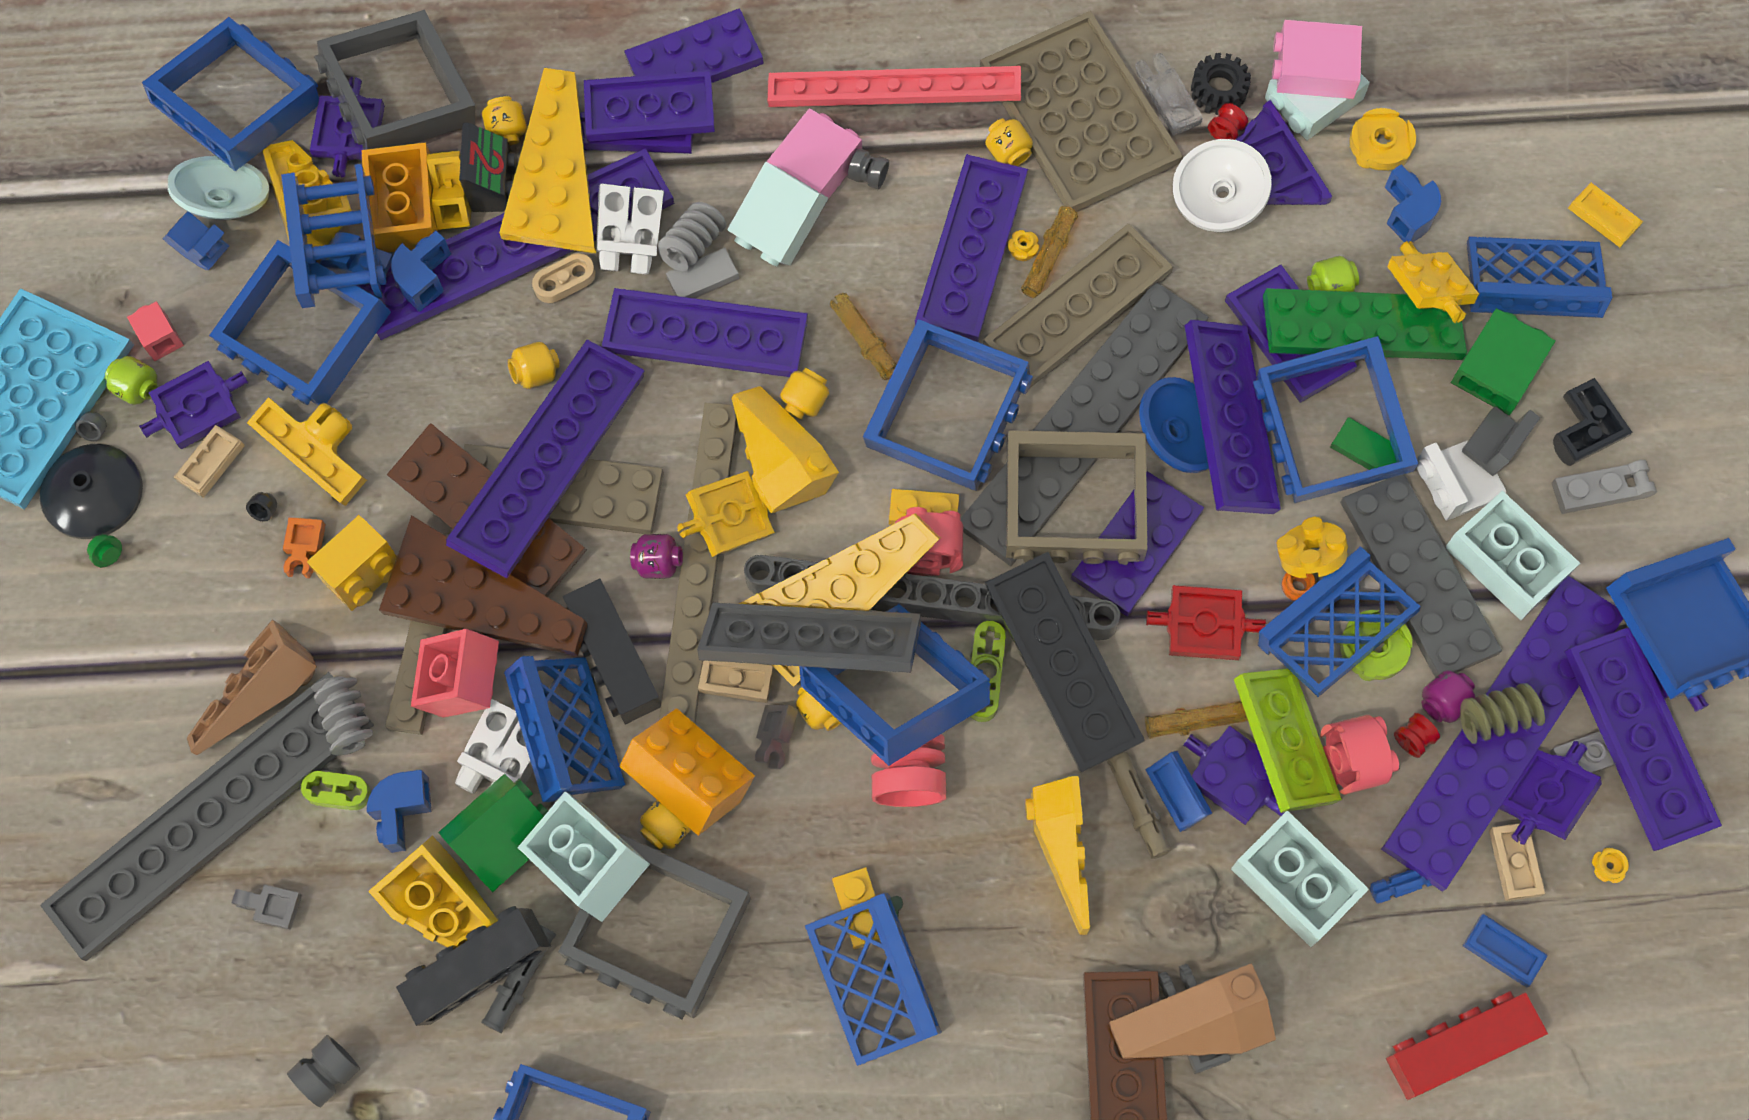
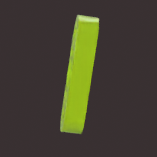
M995 621L982 622L978 625L974 634L971 664L977 668L982 663H990L996 669V675L990 679V688L995 687V691L990 689V705L992 707H986L985 712L978 711L970 716L978 722H987L993 719L998 711L1006 633L1004 628ZM987 631L994 632V637L1000 639L993 641L992 655L985 654L986 640L980 638V636H986Z

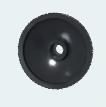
M87 444L76 447L59 457L46 474L40 488L42 512L55 529L69 537L93 539L101 534L109 535L127 523L138 508L143 490L142 477L135 462L125 452L116 447L106 444ZM87 479L84 485L78 486L82 480Z

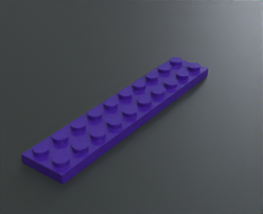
M646 148L587 175L594 241L597 240L600 184L630 187L628 220H630L631 197L634 187L664 191L662 210L675 204L671 192ZM504 213L446 239L451 255L432 270L438 276L444 292L420 312L402 295L390 266L386 274L387 284L381 285L382 297L379 299L391 313L377 331V335L380 340H383L574 250L503 240L499 232ZM370 283L356 285L375 296Z
M1570 576L1554 590L1485 693L1489 695L1495 690L1502 692L1506 687L1515 688L1518 684L1527 683L1534 689L1542 703L1545 723L1542 726H1538L1531 718L1532 726L1526 730L1523 729L1518 721V731L1516 733H1510L1506 725H1504L1505 733L1502 737L1496 736L1491 729V738L1487 741L1483 740L1479 732H1477L1476 744L1471 743L1467 739L1462 728L1381 850L1410 870L1416 871L1420 876L1429 880L1430 884L1443 892L1447 889L1579 687L1564 651L1614 633L1623 620L1621 613L1615 605Z

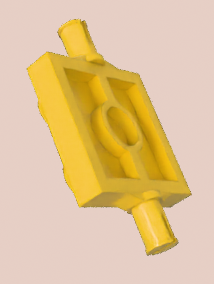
M1408 241L1404 242L1400 246V251L1404 255L1392 256L1387 266L1418 309H1443L1454 323L1456 321L1457 323L1461 322L1465 318L1466 313L1459 305L1474 304L1479 295L1478 291L1448 252L1422 254L1411 241L1409 243Z
M748 471L693 489L685 494L693 511L694 519L680 523L677 526L678 532L682 531L680 533L682 538L700 532L712 557L764 539L775 533L768 518L767 506L755 489Z

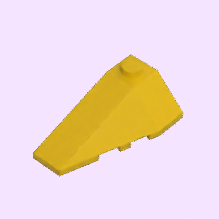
M293 140L270 144L262 150L288 240L289 235L281 174L295 173L299 184H305L306 187L334 184L330 181L329 174L324 170L320 171L313 164L312 158ZM347 196L309 200L308 204L303 205L304 214H309V217L352 211ZM342 226L312 230V234H307V242L312 244L313 247L327 245Z
M761 386L733 394L731 399L739 430L744 434L747 445L745 449L747 460L751 461L753 469V484L770 513L825 495L839 471L822 445Z
M1071 776L1033 787L1031 798L1025 799L1026 819L1033 820L1034 832L1079 935H1087L1090 929L1086 877H1082L1081 872L1085 868V848L1082 841H1078V835L1081 834V825H1083L1079 776Z
M433 835L368 891L392 919L402 925L406 923L423 933V937L432 942L435 940L445 947L455 945L457 948L468 941L466 935L481 926L488 928L498 921L457 862Z

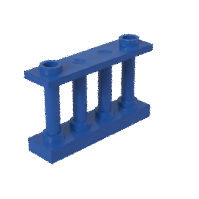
M355 164L357 181L306 187L305 184L300 185L295 173L281 174L295 294L302 308L315 307L314 294H319V290L370 283L375 297H382L381 285H385L387 282L383 264L378 265L369 200V196L375 195L372 176L365 175L362 164ZM359 194L361 210L309 217V214H304L303 205L308 204L309 200ZM363 223L365 240L315 247L307 242V234H312V230ZM367 253L369 270L317 277L316 274H311L310 264H315L316 260Z

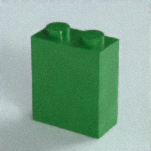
M1496 308L1450 383L1492 407L1499 408L1510 416L1556 340L1548 337L1543 330L1532 328L1519 321L1515 315Z
M505 773L438 832L492 893L529 860L518 847L548 812L541 803L536 807L532 804L529 798L533 793L520 779L513 782Z

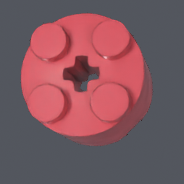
M922 507L907 509L906 516L899 518L895 523L916 513L940 537L935 545L907 573L920 576L940 575V569L950 567V573L960 570L963 566V523L960 521V513L956 511L932 513L927 512Z
M1363 715L1323 726L1320 737L1326 736V746L1323 749L1336 785L1340 784L1343 788L1339 791L1340 793L1346 795L1385 785L1390 781L1392 772L1399 770V760L1396 753L1390 750L1386 737L1387 726L1382 717Z

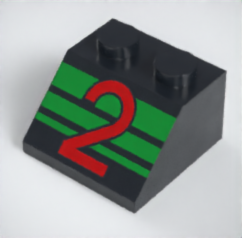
M463 123L459 180L471 211L505 212L513 184L512 171H516L518 165L517 153L511 151L508 139L474 124Z

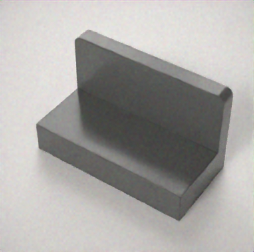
M1493 407L1462 448V452L1494 476L1512 459L1540 420V417L1529 410L1515 422L1499 408Z

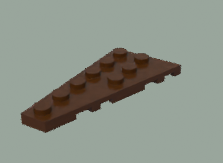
M411 515L379 608L383 615L457 631L469 629L490 638L578 656L588 625L585 619L512 575L505 578L446 546L447 536Z

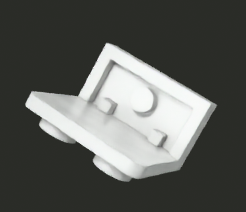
M1468 440L1444 450H1440L1436 442L1424 447L1417 458L1418 472L1425 481L1436 506L1440 509L1446 521L1486 506L1502 490L1506 493V489L1497 473L1492 476L1462 452V448Z

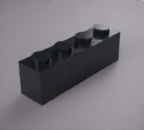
M599 578L562 596L567 605L566 609L585 619L588 624L580 650L584 658L591 655L596 664L590 670L598 687L606 685L611 695L605 698V701L613 717L620 715L626 725L660 708L661 700L601 579Z
M516 906L507 908L496 916L498 921L488 928L481 926L466 935L468 941L457 948L455 945H452L440 951L435 956L437 961L427 967L421 965L409 971L405 975L407 980L396 988L415 1025H431L551 948L552 946L532 909L517 908Z

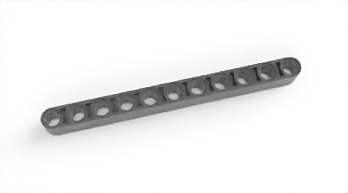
M755 555L750 557L744 566L746 584L751 592L758 594L786 580L789 576L795 575L819 562ZM759 570L769 573L763 580H756L752 577ZM905 574L891 588L902 589L905 591L904 596L893 598L887 592L871 609L886 612L900 604L908 612L920 614V617L973 624L995 621L1003 628H1007L999 612L991 608L990 605L994 602L985 584ZM932 592L939 596V600L929 603L924 601L922 596ZM1071 595L1093 640H1107L1115 634L1120 619V611L1113 602ZM961 597H968L973 600L974 604L970 607H961L956 601ZM1098 615H1104L1112 623L1102 626L1094 618Z

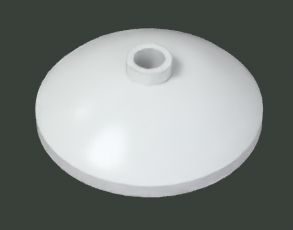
M1231 139L1212 140L1191 150L1179 163L1173 178V195L1180 213L1196 227L1213 232L1236 230L1252 222L1265 208L1271 193V174L1265 159L1248 144ZM1222 191L1228 193V196L1225 198H1220L1217 195Z

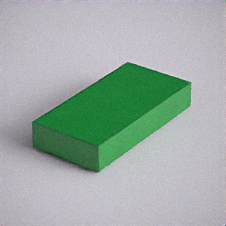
M1349 417L1330 446L1333 450L1368 470L1397 463L1390 440Z

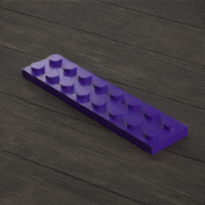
M586 340L446 539V546L508 578L643 379L645 370Z

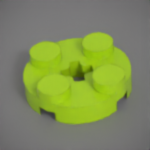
M1367 610V611H1363V612H1361V613H1359V614H1380V613H1378L1379 610ZM1354 621L1348 622L1342 636H1355ZM1359 622V636L1375 637L1380 632V622ZM1405 624L1384 641L1381 653H1377L1375 650L1372 651L1351 670L1365 681L1385 680L1398 674L1407 664L1411 654L1412 636L1408 627ZM1339 643L1343 658H1350L1355 654V644ZM1359 644V649H1361L1365 644Z

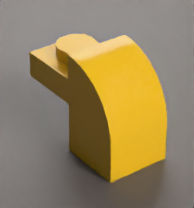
M460 151L427 155V164L433 186L431 203L438 230L470 226L471 208L459 180Z

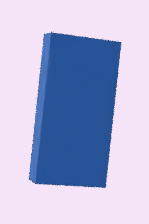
M1178 751L1170 752L1145 769L1180 832L1188 830L1212 814L1210 807Z
M1485 914L1478 918L1462 945L1526 988L1532 984L1548 956Z

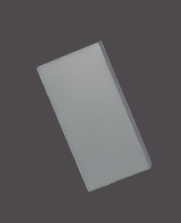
M726 248L697 259L694 265H688L687 272L674 269L666 273L675 295L687 298H696L739 279V274Z

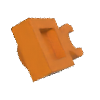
M289 517L283 545L285 553L292 554L284 563V572L288 577L293 576L294 568L297 565H303L302 574L305 578L312 576L313 569L307 561L310 559V556H314L322 548L326 526L323 520Z

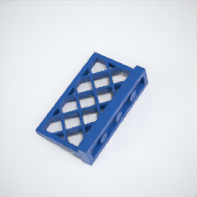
M1468 237L1467 252L1470 280L1479 293L1475 303L1470 304V312L1493 313L1497 308L1511 314L1603 318L1612 300L1611 287H1606L1600 242ZM1477 248L1489 249L1495 256L1487 261L1477 253ZM1511 250H1521L1528 257L1520 262L1508 252ZM1544 251H1553L1561 258L1553 264L1541 254ZM1577 252L1591 253L1592 261L1586 265L1574 255ZM1502 259L1514 269L1505 275L1494 264ZM1533 260L1546 269L1540 276L1526 267ZM1568 262L1579 272L1571 277L1559 267ZM1486 271L1496 278L1498 282H1480V275ZM1520 273L1531 283H1516L1511 278ZM1552 274L1562 281L1564 285H1550L1545 279ZM1585 275L1596 283V287L1583 286L1577 281Z
M1361 546L1347 557L1342 567L1324 576L1259 631L1258 647L1267 655L1272 653L1317 697L1321 696L1415 616L1421 608L1419 604L1370 562L1371 555ZM1370 575L1380 584V592H1359V582ZM1339 599L1355 600V614L1334 613V603ZM1359 600H1380V614H1359ZM1384 601H1399L1407 610L1401 615H1385ZM1314 620L1329 621V635L1309 634V624ZM1334 621H1354L1355 636L1334 635ZM1359 622H1380V632L1375 637L1359 636ZM1289 641L1304 642V657L1289 656L1281 648ZM1308 642L1329 643V658L1308 657ZM1334 643L1355 644V654L1350 658H1334ZM1359 644H1365L1361 649H1359ZM1298 664H1304V669H1302ZM1308 665H1329V676L1318 684L1308 674Z
M521 656L504 671L542 802L556 801L565 791L570 795L617 790L625 786L586 658L534 660L533 656ZM577 668L581 681L579 686L564 675L567 669ZM538 671H544L554 679L550 688L541 682ZM558 684H561L574 694L569 703L554 692ZM578 698L589 706L591 713L589 717L574 707ZM548 701H551L564 711L559 720L551 715ZM568 716H571L583 726L579 735L564 725ZM588 730L598 737L600 742L598 750L584 740ZM559 733L573 743L569 753L561 748L557 736ZM578 748L593 758L589 768L574 758ZM598 763L608 769L611 780L605 781L594 772ZM568 766L584 776L580 784L571 783L567 770Z
M888 893L880 894L870 900L805 925L857 1066L942 1033ZM869 909L874 922L868 937L849 929L855 914ZM848 917L845 926L836 923ZM831 925L842 930L834 950L821 945L816 932L817 929ZM876 930L881 943L873 939ZM847 933L866 941L858 961L839 953ZM870 944L876 945L885 951L887 959L882 971L863 964ZM824 951L832 954L829 963L827 961ZM837 957L855 965L847 985L835 980L832 975L831 969ZM889 965L894 977L886 974ZM860 968L879 976L871 996L852 988ZM883 979L897 984L900 995L895 1007L876 999ZM837 986L845 989L842 998ZM850 992L869 1000L861 1020L848 1015L844 1007ZM902 1001H904L907 1012L899 1009ZM873 1003L892 1011L884 1031L865 1023ZM897 1014L911 1020L916 1035L902 1040L889 1034ZM850 1021L858 1025L855 1033ZM863 1027L882 1036L876 1051L866 1055H862L857 1041ZM886 1038L896 1042L883 1048Z

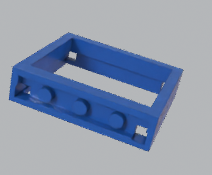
M230 17L142 82L152 105L235 172L317 108L319 102L316 89L318 85L310 75L300 73L288 58H281L275 53L269 43L264 40L262 42L259 41L246 25H239ZM234 45H237L291 87L293 91L231 139L173 92Z
M277 240L209 336L219 344L217 350L229 359L234 360L238 356L243 360L241 365L256 375H259L261 371L269 375L266 380L284 391L286 386L294 391L292 396L303 404L308 405L310 401L318 406L322 403L327 404L391 311L379 298L356 285L328 289L361 310L309 384L236 341L238 336L288 267L292 268L290 246ZM317 262L310 264L311 274H316L317 277L336 274Z
M918 319L863 435L866 447L977 491L980 482L986 483L990 476L992 464L989 463L994 452L1000 453L1004 445L1006 435L1003 432L1007 423L1012 424L1016 419L1019 411V405L1016 403L1021 393L1026 394L1030 388L1033 376L1030 375L1029 362ZM929 345L1014 377L971 473L885 439Z
M1379 336L1263 367L1258 370L1257 380L1253 381L1255 394L1258 400H1264L1267 410L1262 413L1267 432L1273 431L1276 443L1272 444L1273 454L1277 464L1283 463L1286 475L1281 476L1282 484L1286 495L1292 494L1294 503L1415 471L1418 461ZM1365 359L1397 463L1303 488L1272 384Z
M900 604L886 611L910 613ZM922 622L915 653L959 691L896 729H893L835 677L847 669L799 666L801 687L888 766L990 704L991 684L990 679L984 675L983 670L977 669L966 660L960 651L954 650L943 641L937 632H932Z
M520 1064L518 1072L514 1071L511 1080L507 1082L505 1092L509 1093L504 1108L499 1107L493 1120H519L533 1082L628 1116L627 1120H648L651 1112L638 1105Z

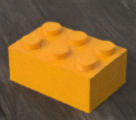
M426 142L361 150L362 167L366 176H372L375 195L369 196L376 248L385 252H395L403 243L409 250H413L422 238L429 237L435 231L439 233L431 203L433 186L427 164V155L430 154Z
M677 708L634 737L619 766L698 836L741 803L755 777L752 772Z

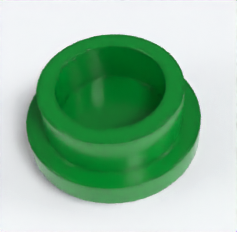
M106 534L93 538L87 547L90 561L100 568L115 563L122 552L120 540Z

